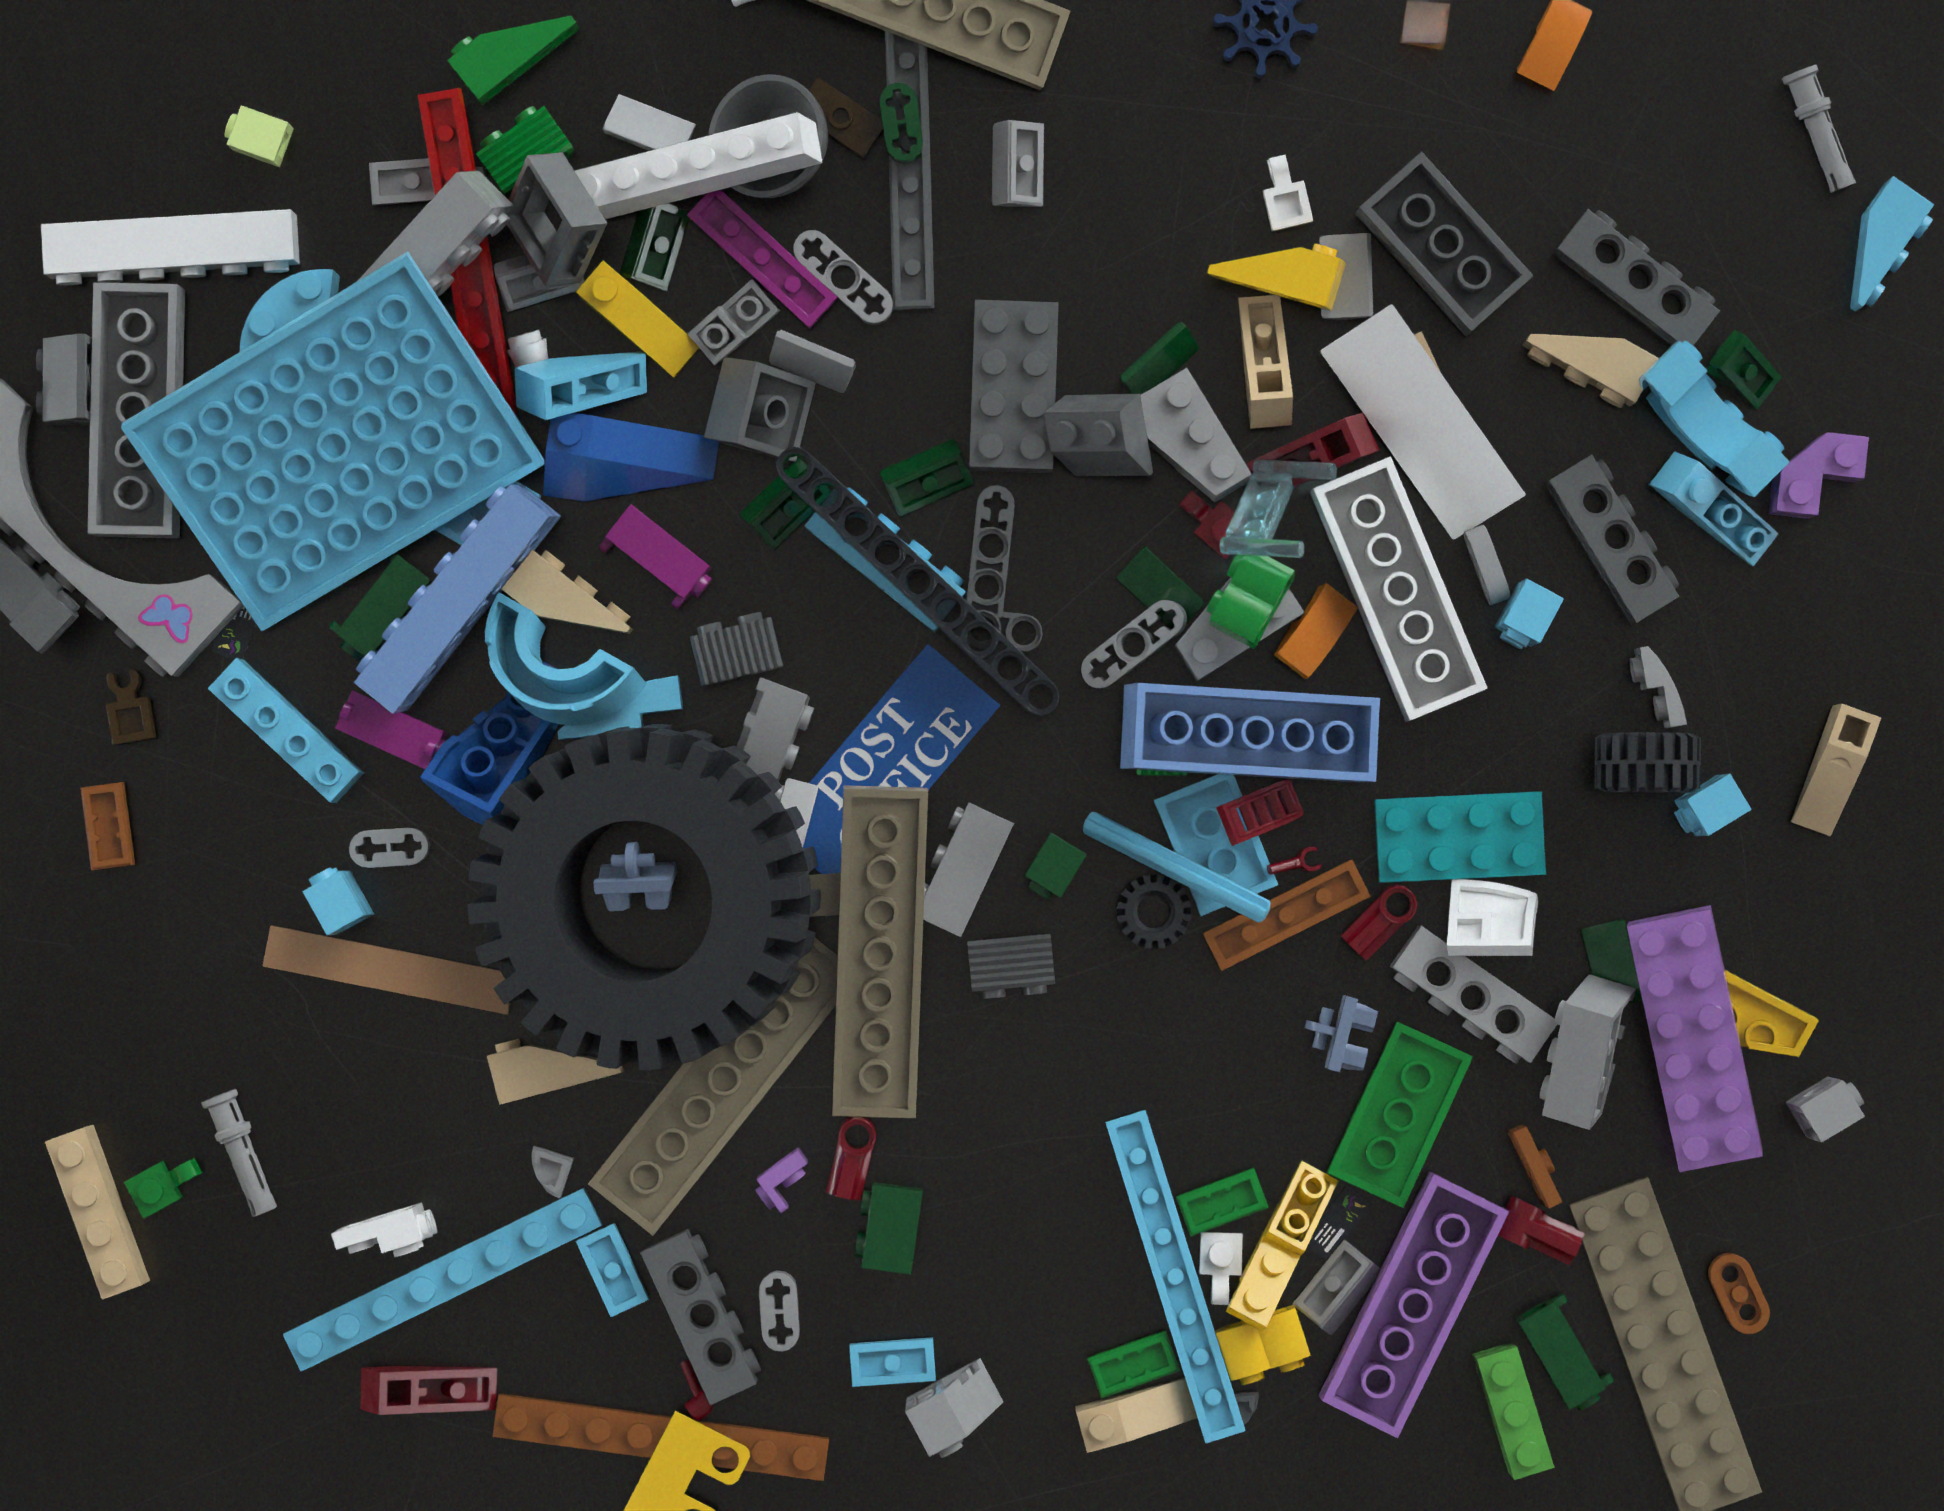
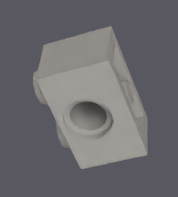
M1828 1076L1785 1102L1805 1136L1821 1143L1865 1117L1859 1107L1864 1104V1101L1856 1087L1851 1082L1846 1084L1843 1080Z

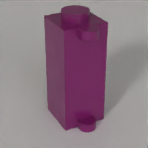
M632 504L618 519L599 546V549L606 553L613 544L677 593L678 595L671 603L676 609H679L691 594L698 598L712 580L707 575L712 569L707 563Z
M353 690L340 712V718L335 727L337 730L423 769L427 768L441 745L445 742L448 734L406 713L392 714L375 699Z

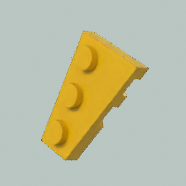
M1725 970L1740 1046L1799 1057L1819 1020Z

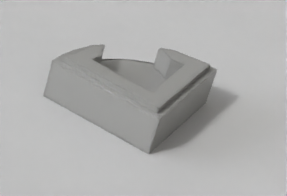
M534 1145L532 1165L538 1181L548 1193L561 1198L574 1158Z

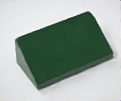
M669 203L639 210L619 274L625 279L667 291L689 220L687 214L690 211Z
M1178 322L1121 374L1119 382L1130 394L1142 395L1167 380L1198 351V343L1183 322Z
M950 439L879 472L899 517L975 484L955 439Z
M797 458L796 462H792L784 472L790 478H801L805 475L808 465L800 458ZM778 476L740 512V516L774 551L814 511L786 486ZM826 485L821 486L815 492V502L821 506L832 491Z
M1146 546L1140 550L1116 577L1147 608L1162 600L1174 601L1180 604L1186 612L1187 622L1206 603ZM1161 609L1159 612L1161 621L1170 629H1173L1175 625L1172 620L1176 616L1175 611L1166 612Z
M1618 919L1581 928L1591 974L1636 988L1634 999L1629 1001L1628 1004L1643 1001L1625 920Z

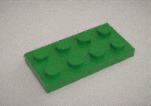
M1396 1021L1328 1167L1327 1173L1404 1208L1473 1056Z

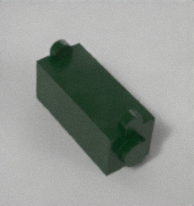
M396 552L388 557L392 562L345 622L340 625L333 620L328 626L344 640L340 647L358 661L371 650L376 652L383 646L386 640L382 638V635L388 626L397 617L400 620L406 617L412 609L408 602L414 593L422 585L427 587L433 582Z
M1564 1293L1552 1299L1549 1298L1514 1319L1564 1405L1569 1410L1577 1407L1580 1411L1600 1400L1598 1393L1605 1390V1387L1611 1384L1614 1379L1610 1373L1601 1377L1598 1376L1559 1309L1560 1306L1568 1301Z

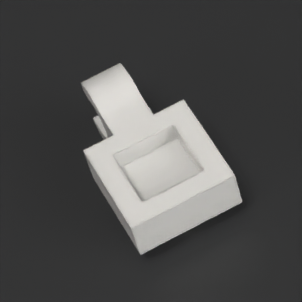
M1286 155L1269 158L1267 163L1274 188L1265 189L1262 192L1271 231L1313 222L1304 180L1295 183L1291 182Z
M1200 1233L1199 1274L1211 1275V1304L1229 1305V1275H1242V1233Z

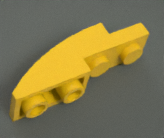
M1301 1161L1239 1279L1240 1283L1228 1305L1227 1313L1261 1331L1267 1327L1298 1260L1305 1252L1339 1180Z

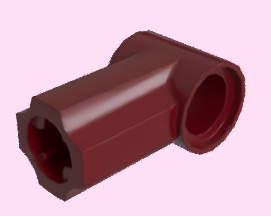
M1389 885L1341 934V937L1367 961L1405 922L1412 919L1417 909L1416 897L1404 885ZM1393 893H1403L1409 898V907L1401 915H1393L1386 909V901Z
M849 1116L843 1121L839 1130L826 1193L844 1199L861 1201L877 1132L874 1122L869 1117ZM853 1125H861L868 1130L869 1140L860 1146L853 1145L847 1140V1129Z
M1511 1195L1505 1208L1509 1213L1498 1236L1526 1249L1531 1247L1570 1265L1579 1251L1585 1233L1560 1220L1558 1221L1545 1215L1544 1210Z

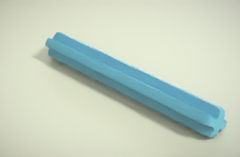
M1091 812L1086 818L1083 825L1084 834L1256 922H1262L1268 915L1271 902L1268 899L1097 812Z

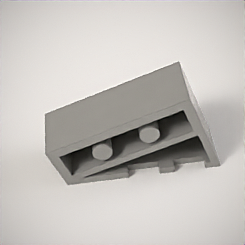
M1187 368L1140 395L1149 447L1173 465L1179 473L1212 501L1217 502L1251 481V472Z
M1259 542L1254 549L1268 556ZM1231 577L1221 588V591H1225L1232 579ZM1290 589L1274 613L1260 641L1304 613ZM1207 607L1174 646L1195 681L1200 680L1250 648L1246 644L1210 626L1209 619L1212 614L1206 612Z
M760 677L756 688L758 691L750 712L748 711L745 718L744 728L737 747L751 756L746 765L757 775L770 772L779 781L783 769L791 770L800 747L793 745L798 729L807 730L814 708L808 706L810 697L807 694ZM784 785L775 793L779 800L782 797Z
M1589 974L1567 1001L1562 1000L1555 1016V1024L1560 1025L1558 1038L1552 1040L1547 1056V1061L1552 1063L1551 1073L1546 1075L1540 1091V1099L1545 1100L1542 1116L1590 1130L1602 1115L1616 1065L1612 1063L1617 1038L1623 1039L1626 1026L1620 1025L1622 1012L1628 1002L1633 1001L1636 988Z
M979 1358L908 1396L905 1412L929 1457L939 1453L940 1457L943 1458L962 1448L963 1439L1003 1403V1400L982 1360Z

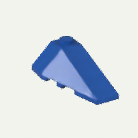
M579 413L555 417L550 420L547 439L543 496L588 502L607 497L714 480L719 442L704 438V435Z
M543 662V665L558 669L546 662ZM508 691L506 692V697L487 713L483 710L473 718L474 723L457 737L452 735L446 740L420 777L426 785L463 816L481 825H484L486 819L501 813L505 804L499 800L500 796L510 784L525 779L531 773L528 767L543 757L559 725L533 715L521 706Z

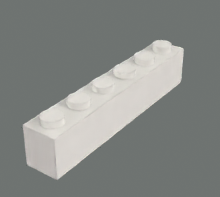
M796 112L579 169L575 173L604 219L821 164L822 157L816 123Z
M291 209L41 224L44 275L51 279H56L57 285L82 284L81 277H98V282L116 283L123 281V275L139 274L140 280H161L165 278V272H181V277L199 278L206 276V270L222 269L223 275H244L248 273V267H264L265 273H282L289 271V265L300 264L297 215Z

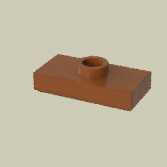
M124 782L80 788L91 870L135 865Z
M1521 1124L1510 1129L1508 1135L1541 1204L1551 1208L1562 1203L1549 1173L1555 1171V1168L1545 1148L1538 1151L1527 1126Z

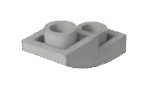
M751 279L726 303L713 310L688 335L714 365H717L724 357L730 355L765 326L782 309L757 280Z
M1648 646L1634 649L1635 657L1630 658L1632 679L1634 683L1640 682L1641 690L1658 688L1659 696L1653 697L1657 721L1663 720L1664 728L1687 725L1680 696L1665 666Z

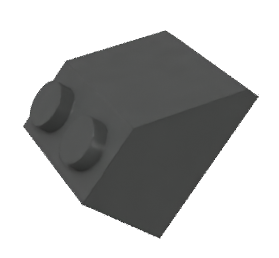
M87 334L43 338V349L37 350L36 367L38 374H43V390L37 391L36 410L38 415H43V422L51 426H90L92 337Z
M724 357L704 438L778 458L787 448H800L816 382L756 361ZM797 456L791 457L787 461L796 462Z
M1140 394L1065 395L1044 412L1050 450L1075 476H1150L1153 473Z

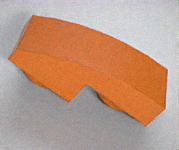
M1551 0L1536 27V34L1517 68V73L1554 91L1592 15V10L1572 0Z
M1325 583L1319 586L1301 618L1291 623L1274 656L1304 679L1309 678L1335 645L1358 607L1329 584Z

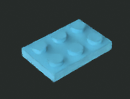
M1217 774L1154 800L1175 853L1256 894L1278 885L1275 875H1269L1267 872V865L1270 863L1259 836L1232 846L1216 807L1242 797L1234 775ZM1236 808L1242 821V824L1244 826L1245 831H1247L1246 825L1239 811V808ZM1189 887L1200 916L1225 907V905Z

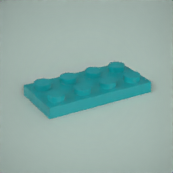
M1542 791L1374 800L1378 883L1546 875Z

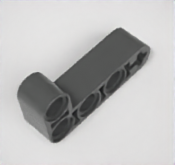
M999 485L989 486L981 492L977 501L967 602L984 618L990 620L994 627L1019 651L1029 653L1038 647L1042 639L1043 633L1039 621L1027 614L1003 612L1015 506L1014 498L1005 487ZM993 495L1001 496V503L1008 504L1007 509L1000 510L998 525H1007L1006 531L996 527L980 528L982 521L990 524L991 510L988 507H984V502H990ZM987 536H996L1003 543L1002 553L995 558L985 557L979 549L981 540ZM991 577L996 580L999 585L998 594L992 599L985 600L980 598L975 592V584L979 579ZM1023 622L1032 625L1036 632L1035 640L1029 645L1017 644L1012 638V629L1015 625ZM971 632L967 636V642L979 649L986 650L992 641L991 638L986 641L976 640Z

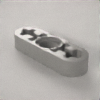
M816 230L805 231L797 237L794 243L795 258L834 293L856 316L870 325H879L889 319L893 311V302L889 292L823 233ZM817 240L822 243L820 251L828 260L831 258L832 253L839 257L827 266L824 275L817 271L823 267V263L814 256L808 260L803 257L806 251L802 245L806 241L814 244ZM847 266L854 271L856 279L850 288L839 289L833 285L831 276L836 268ZM864 280L870 285L864 288V292L870 298L875 299L878 296L884 298L881 303L884 312L881 315L877 312H873L870 315L866 314L864 311L867 308V304L859 296H857L854 303L848 299V297L854 295L860 289Z
M1162 600L1153 604L1086 656L1081 666V673L1085 682L1094 688L1102 689L1115 685L1183 632L1187 624V615L1184 608L1180 604L1169 600ZM1161 609L1166 612L1174 610L1176 616L1172 621L1175 627L1173 629L1166 626L1159 628L1154 634L1160 640L1154 643L1151 633L1142 627L1141 624L1147 621L1148 627H1153L1161 620L1159 614ZM1133 632L1141 634L1145 640L1144 651L1136 657L1129 656L1123 648L1125 637ZM1114 646L1117 656L1125 661L1127 665L1122 669L1120 662H1116L1107 669V673L1110 676L1107 680L1103 677L1094 678L1092 675L1096 670L1094 662L1096 660L1103 663L1108 662L1115 656L1109 652V649Z

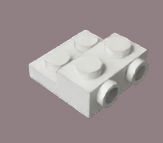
M421 1202L344 1226L331 1233L336 1250L347 1246L349 1254L373 1247L374 1244L379 1243L381 1253L393 1250L394 1257H398L423 1247L422 1240L436 1234L437 1226L432 1211L430 1209L424 1211Z

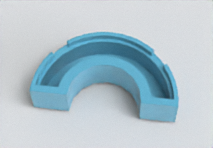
M331 269L309 270L291 275L272 286L256 302L245 321L240 340V352L338 293L340 276Z
M1681 341L1675 342L1639 378L1640 387L1644 390L1649 386L1651 390L1646 399L1667 427L1698 459L1711 470L1718 466L1730 475L1725 479L1727 483L1739 491L1755 497L1789 463L1788 459L1781 453L1784 450V446L1770 432L1766 431L1763 433L1743 421V414L1729 400L1723 402L1714 391L1717 387L1716 384L1706 374L1707 370L1699 362L1702 359L1701 354L1692 344L1687 341L1683 343Z
M500 592L495 597L485 628V643L488 646L489 664L504 688L521 706L533 715L562 725H582L597 722L625 708L647 684L633 667L601 649L589 661L575 668L555 669L543 665L540 658V641L546 626L532 610Z

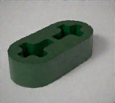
M893 83L888 85L880 96V111L885 145L888 155L894 161L908 164L915 161L923 150L918 103L915 92L910 86L904 83ZM901 92L903 99H910V104L904 105L905 119L897 120L895 108L887 107L886 102L893 100V93ZM906 126L908 139L916 140L917 144L910 146L909 154H902L900 148H893L892 143L899 141L898 127Z

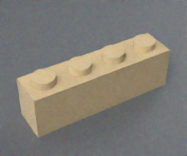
M94 1125L83 1127L45 1141L102 1300L149 1282L148 1273Z

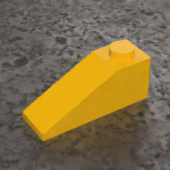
M1314 243L1312 250L1298 247L1209 265L1207 273L1216 279L1332 311L1346 263L1341 258L1336 257L1338 250Z
M605 261L598 265L576 291L586 304L646 353L647 356L673 378L677 376L700 349L687 333Z

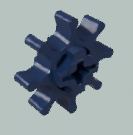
M1239 0L1241 10L1238 14L1229 17L1219 13L1216 14L1213 25L1215 27H1231L1238 36V42L1225 50L1224 60L1230 62L1240 51L1252 52L1258 60L1255 76L1259 79L1265 76V60L1272 54L1283 55L1287 58L1291 68H1297L1301 58L1290 48L1291 38L1297 34L1314 37L1318 30V26L1315 23L1301 24L1293 16V8L1305 0ZM1243 18L1248 20V28L1246 29L1243 28ZM1258 18H1261L1264 22L1269 19L1274 21L1271 29L1272 33L1267 29L1261 32L1257 30ZM1284 22H1287L1288 25L1287 33L1283 31Z

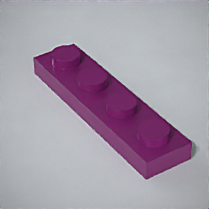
M722 190L707 193L687 214L692 222L809 329L838 299L834 293Z

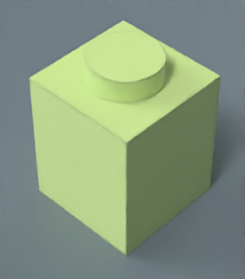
M241 105L238 115L233 113L230 116L225 129V137L229 138L227 145L233 151L280 167L294 128L286 121Z

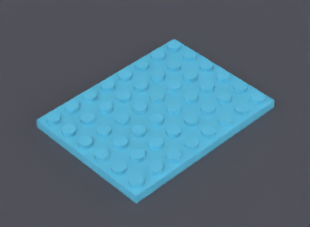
M408 251L124 421L121 425L122 431L261 631H264L492 496L500 486L505 488L544 465L545 461Z

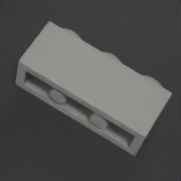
M968 803L965 810L957 807L947 828L954 832V835L948 847L939 845L929 866L937 871L931 884L925 883L923 920L959 937L962 936L1014 823L971 803Z

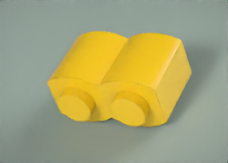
M1294 1305L1275 1310L1263 1331L1244 1321L1215 1330L1230 1380L1239 1379L1241 1385L1264 1379L1263 1371L1279 1367L1281 1372L1300 1368L1305 1365L1303 1359L1311 1356Z

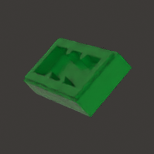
M1254 1168L1175 1196L1190 1237L1269 1208Z
M1166 1330L1087 1357L1101 1399L1180 1371Z

